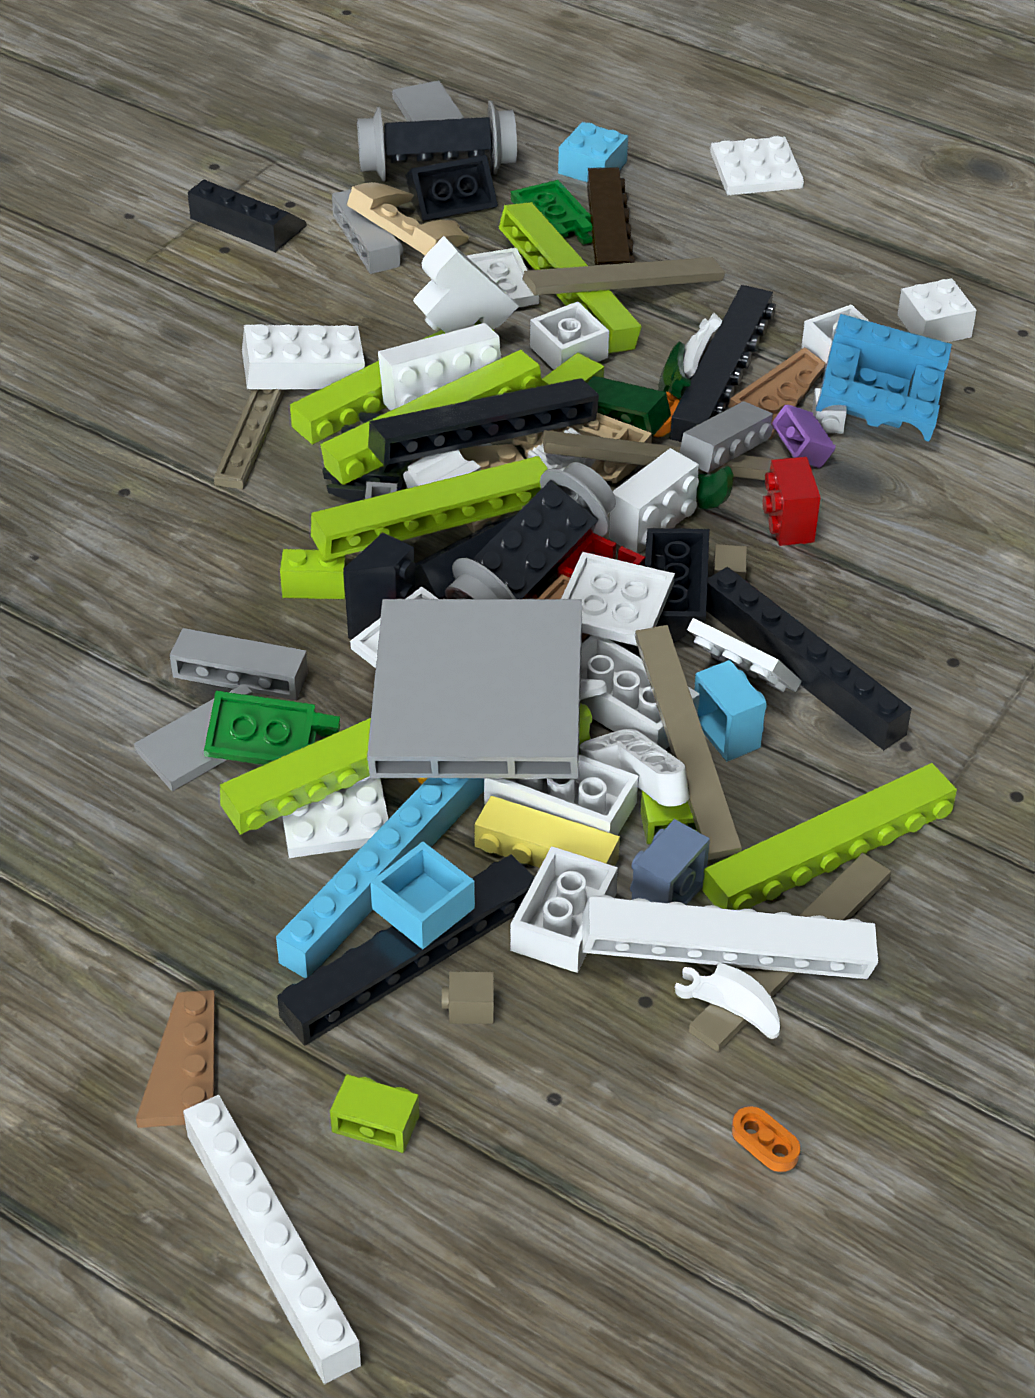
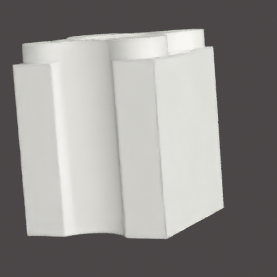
M459 450L426 456L409 465L408 471L404 472L403 476L407 488H412L480 471L481 466L473 460H465Z

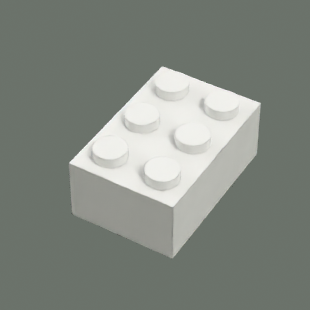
M670 448L613 491L616 505L610 512L609 539L639 554L646 548L647 528H674L685 517L691 516L697 506L696 492L699 483V464Z
M551 846L511 922L510 951L578 973L587 953H583V911L589 896L609 895L615 898L618 867Z

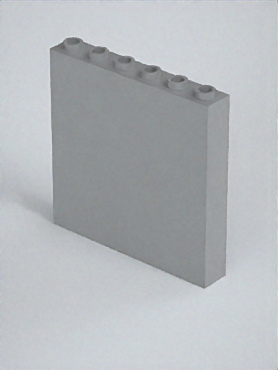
M382 599L367 753L370 778L578 779L582 599Z

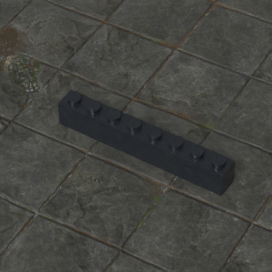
M746 285L740 286L691 379V385L686 388L672 415L670 440L682 442L685 431L725 411L726 402H730V398L734 395V386L740 385L743 368L748 369L751 352L757 351L760 336L765 335L768 320H772L774 317L776 304L772 303V291Z
M582 378L372 420L369 421L368 448L383 465H389L544 432V430L549 431L596 421L599 394Z
M728 566L708 578L706 611L747 644L782 662L802 680L800 685L883 751L907 735L912 708Z
M512 854L501 861L493 862L486 870L472 877L475 889V908L424 949L420 948L394 926L381 930L370 940L356 948L347 950L337 960L327 966L319 967L312 975L297 984L289 985L282 993L278 994L280 1019L301 1043L306 1046L513 918L535 877Z

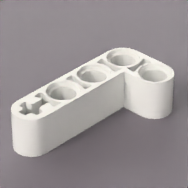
M623 729L584 741L580 744V755L638 775V788L663 806H677L689 800L684 763L639 731Z

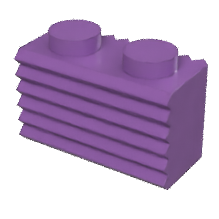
M784 405L772 422L773 428L793 458L807 457L810 466L821 468L835 450L836 445L833 444V441H830V437L825 433L826 430H823V427L820 426L821 423H818V420L815 419L816 416H813V412L791 405Z

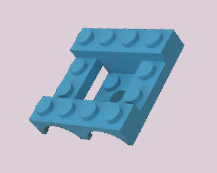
M840 314L827 360L816 411L821 412L824 408L832 405L846 406V414L866 419L867 425L879 427V425L885 424L900 428L902 422H907L922 432L925 441H930L936 427L940 407L938 404L952 344ZM911 378H912L910 393H909V397H908L907 395H908V391H909L910 381H911Z

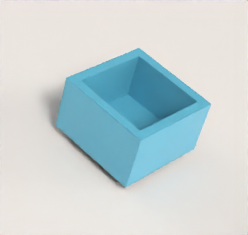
M582 122L559 146L558 174L587 182L588 168L619 167L620 170L627 163L628 135L618 133L615 130L601 128L592 123Z
M731 660L697 672L694 690L700 693L698 718L704 735L726 762L761 748L764 715L767 708L763 694L754 689L742 670H738Z
M421 842L371 881L372 909L420 948L424 949L475 908L474 880L425 842Z

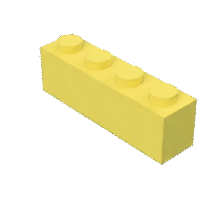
M490 796L474 824L475 847L504 857L512 854L520 863L538 868L541 867L551 846L615 866L619 859L620 836L495 796Z

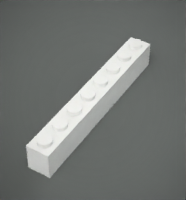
M609 895L589 896L582 914L583 953L710 965L723 963L732 967L868 979L878 963L875 923H865L858 919H847L844 921L827 919L819 915L803 917L792 916L787 912L772 914L756 912L753 909H721L715 905L704 907L688 906L681 902L657 903L643 898L626 900L616 899Z
M216 1095L183 1110L187 1136L323 1384L361 1366L359 1340L220 1096Z

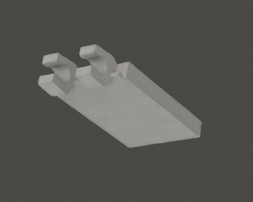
M440 81L392 90L393 100L407 122L464 118Z
M245 684L230 691V693L253 696L252 691ZM214 699L134 743L139 756L172 791L226 761V759L204 757V747Z

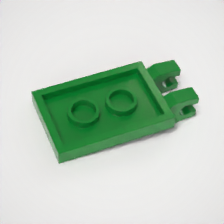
M559 180L511 191V201L513 204L532 202L563 238L568 237V232L575 231L577 240L582 244L593 242V237L588 234V231H592L591 215Z
M216 691L204 747V757L265 765L315 743L316 733L322 737H329L340 731V716L315 712V704Z

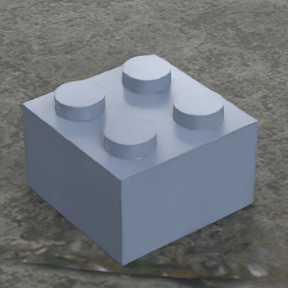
M675 819L665 830L660 829L654 836L652 844L645 851L641 850L638 852L632 862L633 881L630 886L632 900L643 898L650 902H681L687 905L703 887L704 868L707 867L710 838Z

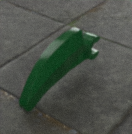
M678 341L671 350L658 384L659 391L669 392L678 399L681 397V391L684 386L689 387L691 385V380L686 378L684 373L683 354L685 344L681 341Z
M725 466L713 474H698L699 483L696 492V502L699 508L712 509L727 501L733 486V472L729 466Z

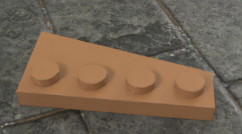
M804 347L730 398L728 407L731 408L745 401L773 413V422L784 405L796 407L824 371L826 363ZM774 428L769 439H772L777 433Z
M214 990L177 992L136 1117L137 1128L186 1125L183 1110L215 1096Z

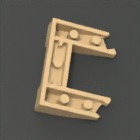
M376 182L352 186L347 206L424 255L443 236L456 247L468 242L469 236L463 233L459 228L460 225L454 220H437L419 225L418 221L414 218L407 217L399 212L396 207L412 201L413 194Z
M597 413L596 421L549 430L564 432L565 430L568 431L571 427L581 435L644 443L652 442V433ZM543 432L513 438V444L520 445L525 450V457L528 459L529 450L542 445ZM596 460L590 468L596 471L605 481L617 483L630 474L638 465Z

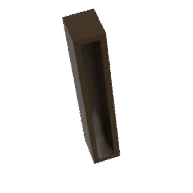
M619 167L588 168L587 194L589 214L591 215L595 266L635 263V257L632 256L633 241L631 240L627 193H625V178H620Z

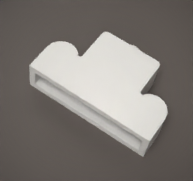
M444 236L423 258L422 268L432 280L418 293L413 301L426 315L424 319L426 323L436 332L442 329L445 333L471 327L478 320L481 323H486L491 329H495L502 325L519 307L502 287Z

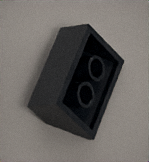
M487 155L412 168L405 175L409 193L413 194L411 202L422 222L498 207Z
M382 532L344 568L349 639L352 640L381 618L382 599H406L417 590L415 586L416 563L414 562L413 546Z

